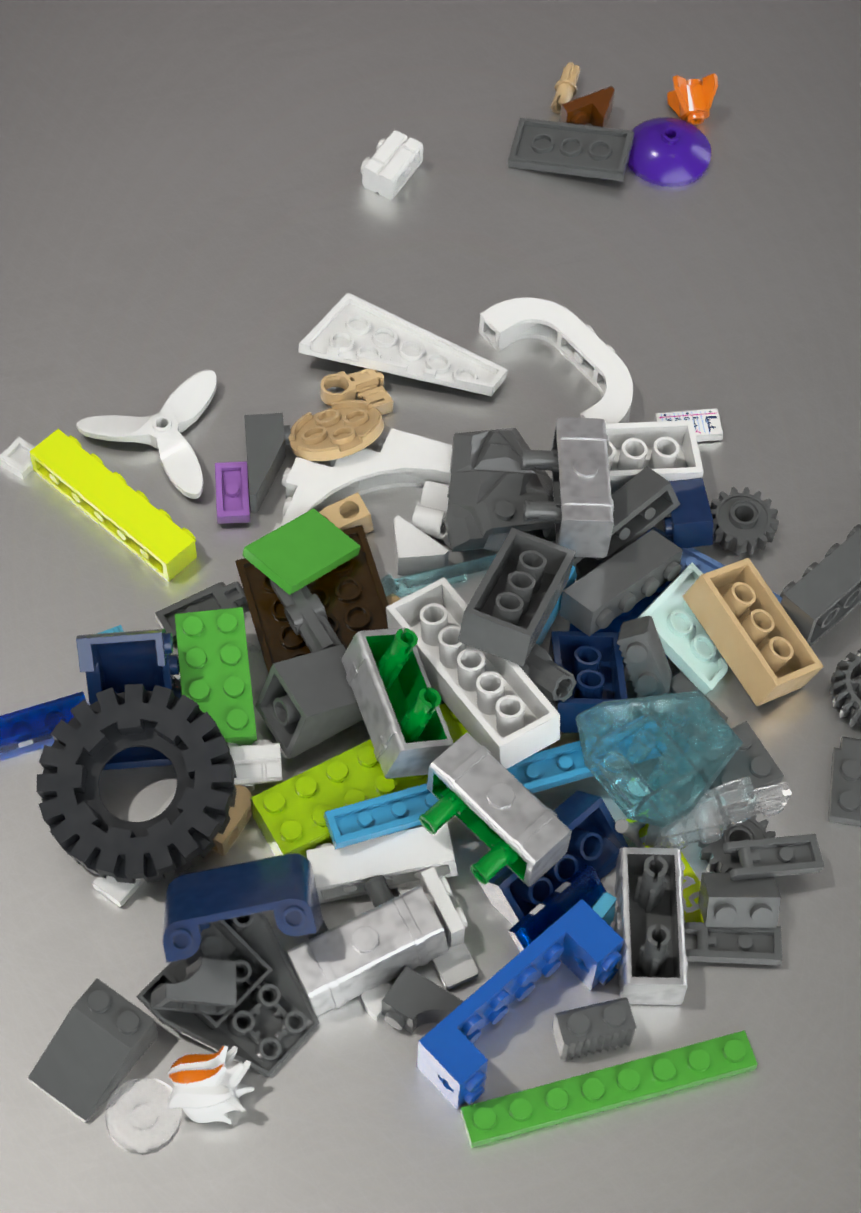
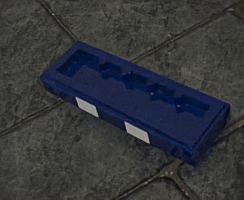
M83 691L1 715L0 754L53 738L51 732L59 721L63 720L68 723L74 717L70 710L83 700L86 701Z
M587 864L584 865L508 930L520 952L581 899L593 908L603 893L607 892L594 867Z

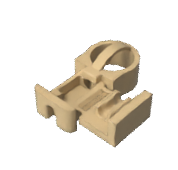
M366 368L347 375L344 371L329 374L321 380L320 397L329 406L333 402L356 400L357 394L359 400L363 399V401L373 403V407L380 411L382 415L393 412V399L384 388V375L381 372L377 373V370ZM340 387L344 391L342 393H332L327 391V389Z

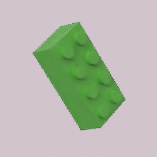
M243 607L174 614L182 695L184 694L198 703L200 710L203 713L207 712L218 725L226 743H236L238 746L252 745L253 742L257 741Z

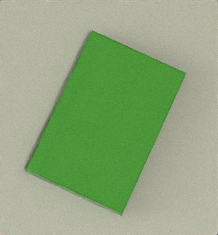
M313 508L245 546L242 556L286 593L291 595L359 555L361 546Z

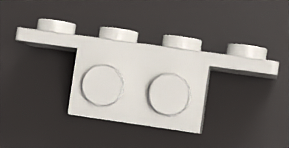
M433 866L420 872V883L397 887L398 894L402 895L421 886L445 931L448 952L432 959L445 988L451 989L478 977L479 971L464 943L465 928L468 927V923L460 907L454 908L449 898L452 896V891L447 879L444 876L439 878Z

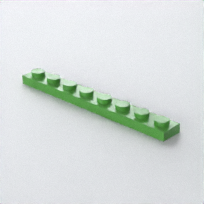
M744 1030L461 1107L460 1113L470 1146L473 1148L756 1069L758 1064Z

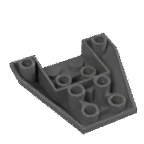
M262 912L211 922L212 926L201 932L199 950L189 958L170 962L136 997L162 1024L217 1052L223 1045L228 1046L227 1052L235 1045L238 1050L233 1060L243 1064L248 1060L251 1062L249 1068L269 1077L320 1022L268 918ZM216 954L222 956V960L236 962V1006L224 1014L211 1015L151 1008V993L166 983L182 982L186 977V968L199 960L201 956Z

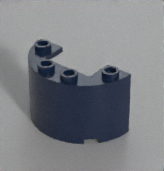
M165 629L77 636L80 672L86 673L89 705L98 701L95 693L112 687L116 694L125 692V685L143 684L147 691H153L155 685L172 689L174 695L181 698V687H175L174 675H179L178 654H173L171 632L166 633ZM137 746L127 748L114 755L107 762L103 770L172 765V763L158 750Z

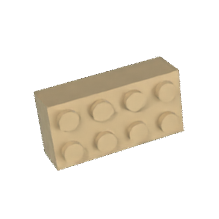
M749 558L702 574L682 596L756 707L803 688L824 667Z

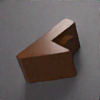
M610 86L562 104L560 122L579 125L590 123L592 126L606 127L612 111L615 89Z

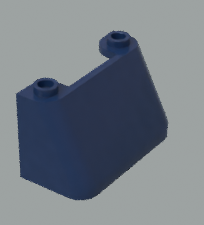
M289 853L176 877L166 890L163 947L166 962L183 960L193 956L201 945V932L211 927V922L270 910L274 912L278 928L286 935L302 936L317 933L323 923L310 861L299 853Z

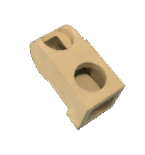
M358 492L319 511L320 514L341 531L363 525L365 534L374 531L371 514Z
M235 785L237 789L235 807H230L228 814L231 819L224 834L217 833L213 839L215 847L212 850L222 856L227 854L252 817L250 799L252 794L249 789L242 785Z

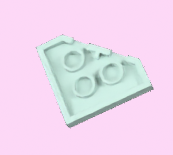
M692 562L638 618L652 616L665 654L705 695L728 672V666L682 597L703 574Z

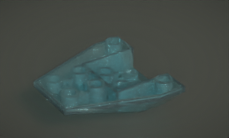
M700 691L604 701L579 713L576 717L586 767L628 819L663 828L691 813L743 744Z

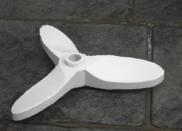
M204 370L192 375L169 396L161 412L153 416L107 415L87 417L77 422V430L81 434L95 439L152 445L158 449L163 469L174 486L184 496L197 499L203 492V474L195 452L181 433L195 423L210 404L217 389L216 374L212 370Z

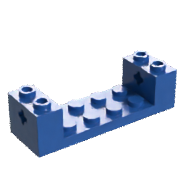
M581 899L418 1041L417 1068L457 1110L464 1103L468 1105L473 1104L484 1093L485 1088L483 1086H485V1080L487 1079L488 1059L473 1045L482 1034L480 1030L489 1022L493 1025L499 1022L508 1012L507 1006L515 999L519 1001L525 999L535 988L534 983L543 975L546 978L550 977L560 967L562 962L590 990L599 983L603 986L606 985L618 972L617 964L622 958L620 953L624 939Z

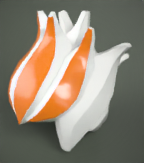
M223 1045L214 1054H190L179 1058L172 1064L167 1074L175 1085L170 1095L168 1109L183 1108L186 1115L193 1122L197 1123L222 1121L232 1124L227 1112L233 1110L244 1112L246 1109L238 1098L255 1090L252 1086L239 1084L251 1062L247 1060L244 1064L240 1062L230 1066L238 1050L235 1045L228 1052V1046Z

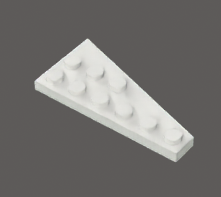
M347 293L299 343L298 353L487 396L494 394L506 379L508 369L350 293Z

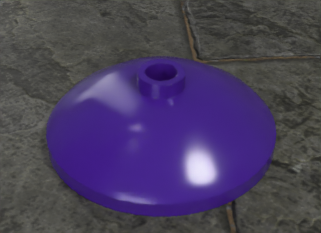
M662 117L647 120L632 129L634 131V140L628 166L633 173L644 181L658 186L678 187L696 181L708 169L711 160V146L706 136L694 125L680 119Z

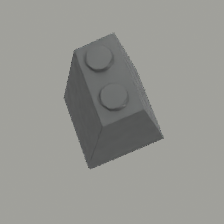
M343 644L272 664L255 707L276 741L280 743V747L288 759L298 756L363 720L352 687L349 686L346 679L347 674L341 660L346 652Z

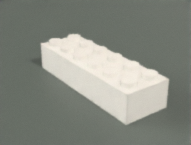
M445 577L387 606L388 629L408 628L417 635L418 642L416 647L430 685L439 692L441 699L469 734L481 746H485L504 768L507 769L560 740L559 712L518 664L458 642L464 611L468 605Z

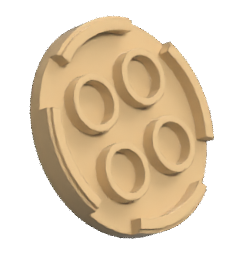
M342 400L331 403L332 408L314 415L308 412L299 418L290 429L291 434L288 439L292 451L299 458L310 461H328L354 454L372 444L380 436L384 429L382 414L373 407V403L363 400Z

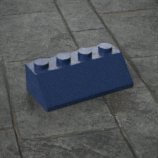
M577 790L554 810L557 818L572 831L568 850L532 886L528 887L507 865L491 878L486 885L479 882L491 904L531 942L616 867L620 848L629 847L623 835L616 831V822L600 796ZM565 882L571 883V884H570L567 888H565L561 893L555 891V890L558 889L563 883H565ZM539 904L545 905L535 915L529 913Z

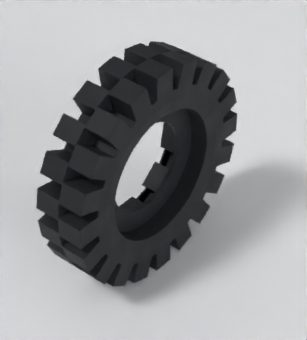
M143 684L125 685V692L116 694L113 687L95 693L98 701L88 705L83 700L70 711L74 717L68 723L60 720L51 732V736L55 740L51 747L44 745L39 760L43 767V773L37 774V793L42 799L39 807L43 820L51 829L50 833L65 852L79 865H84L89 872L106 879L107 876H111L117 882L135 884L136 879L144 878L147 883L165 880V873L173 870L178 875L193 867L191 860L197 855L204 858L215 847L213 839L217 833L224 834L231 819L228 812L230 807H235L237 789L234 785V778L237 777L234 761L225 738L207 712L203 713L200 710L198 703L184 694L181 698L176 697L172 689L155 685L153 691H147ZM137 746L153 748L163 753L174 766L177 776L174 798L161 814L150 820L129 822L119 819L106 809L101 800L99 792L101 773L107 762L122 750Z

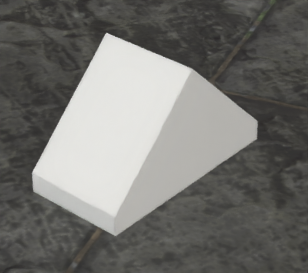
M397 515L394 518L393 539L397 574L411 575L444 572L448 568L449 550L401 516Z

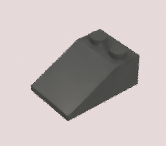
M97 978L71 1008L28 1076V1080L87 1124L159 1035L156 1022L152 1017Z

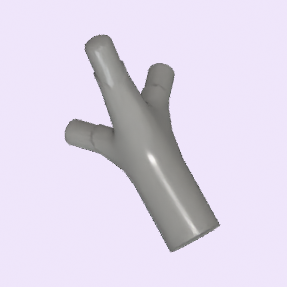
M643 817L641 820L631 823L625 819H619L615 823V829L633 841L637 848H645L639 837V830L649 822V818Z

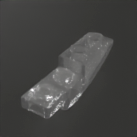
M745 777L715 787L689 802L671 817L660 830L654 847L678 848L681 850L687 847L688 844L699 841L702 844L714 843L722 838L729 823H742L751 816L763 814L765 817L774 816L784 810L792 795L788 783L784 782L754 789L750 777Z

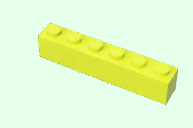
M57 429L29 451L33 470L168 582L197 558L196 539L187 528L183 527L181 529L177 526L165 510L156 509L150 504L144 493L139 490L134 491L129 487L125 479L118 472L112 473L107 469L96 454L86 452L79 441L72 435L67 436Z

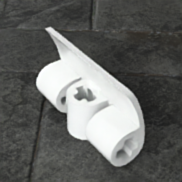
M425 481L420 504L415 507L411 524L431 538L444 540V543L451 548L445 527L449 485ZM509 533L489 535L483 549L498 552Z

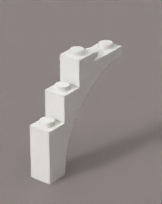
M390 428L387 438L380 440L377 452L364 448L349 456L331 460L330 466L296 457L292 468H286L283 475L282 486L286 487V502L283 508V515L285 516L282 523H276L273 531L313 508L319 512L323 508L357 492L359 495L385 488L401 486L424 487L425 481L450 485L452 445Z

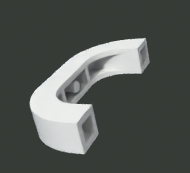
M525 297L502 301L480 313L479 333L498 352L515 341L525 338H537L547 341L555 346L596 386L602 395V399L582 412L581 418L604 419L606 424L628 423L633 398V382L629 370L616 355L615 350L610 345L605 344L596 335L591 326L585 325L570 310L552 301Z

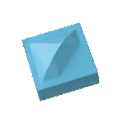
M608 892L603 893L592 908L609 926L614 919L617 898Z

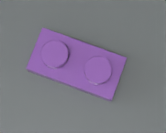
M247 461L215 463L217 524L250 522Z

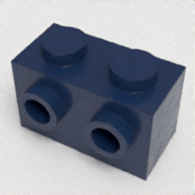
M703 478L669 481L680 505L663 518L665 536H671L672 543L680 548L713 545V517Z

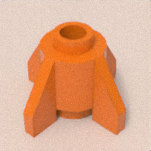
M713 73L703 77L702 80H686L678 75L674 76L673 85L675 90L667 93L669 106L681 120L692 125L703 123L710 115V107L718 88L717 74Z

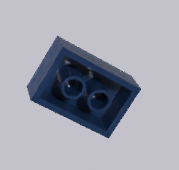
M551 631L549 655L554 663L573 674L577 683L574 686L572 696L566 701L553 700L554 708L560 714V733L605 734L625 728L628 697L621 656L622 651L619 650L620 645L617 644L619 632H595L588 636L581 631Z

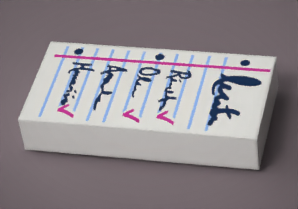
M717 408L655 413V422L693 420L697 442L722 440L723 431Z

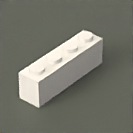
M445 823L435 834L429 833L421 825L418 828L402 830L339 849H335L332 843H324L318 845L315 849L306 850L307 859L313 868L320 904L368 894L363 887L369 879L379 875L385 877L389 889L420 883V872L433 866L439 878L458 875L448 823Z

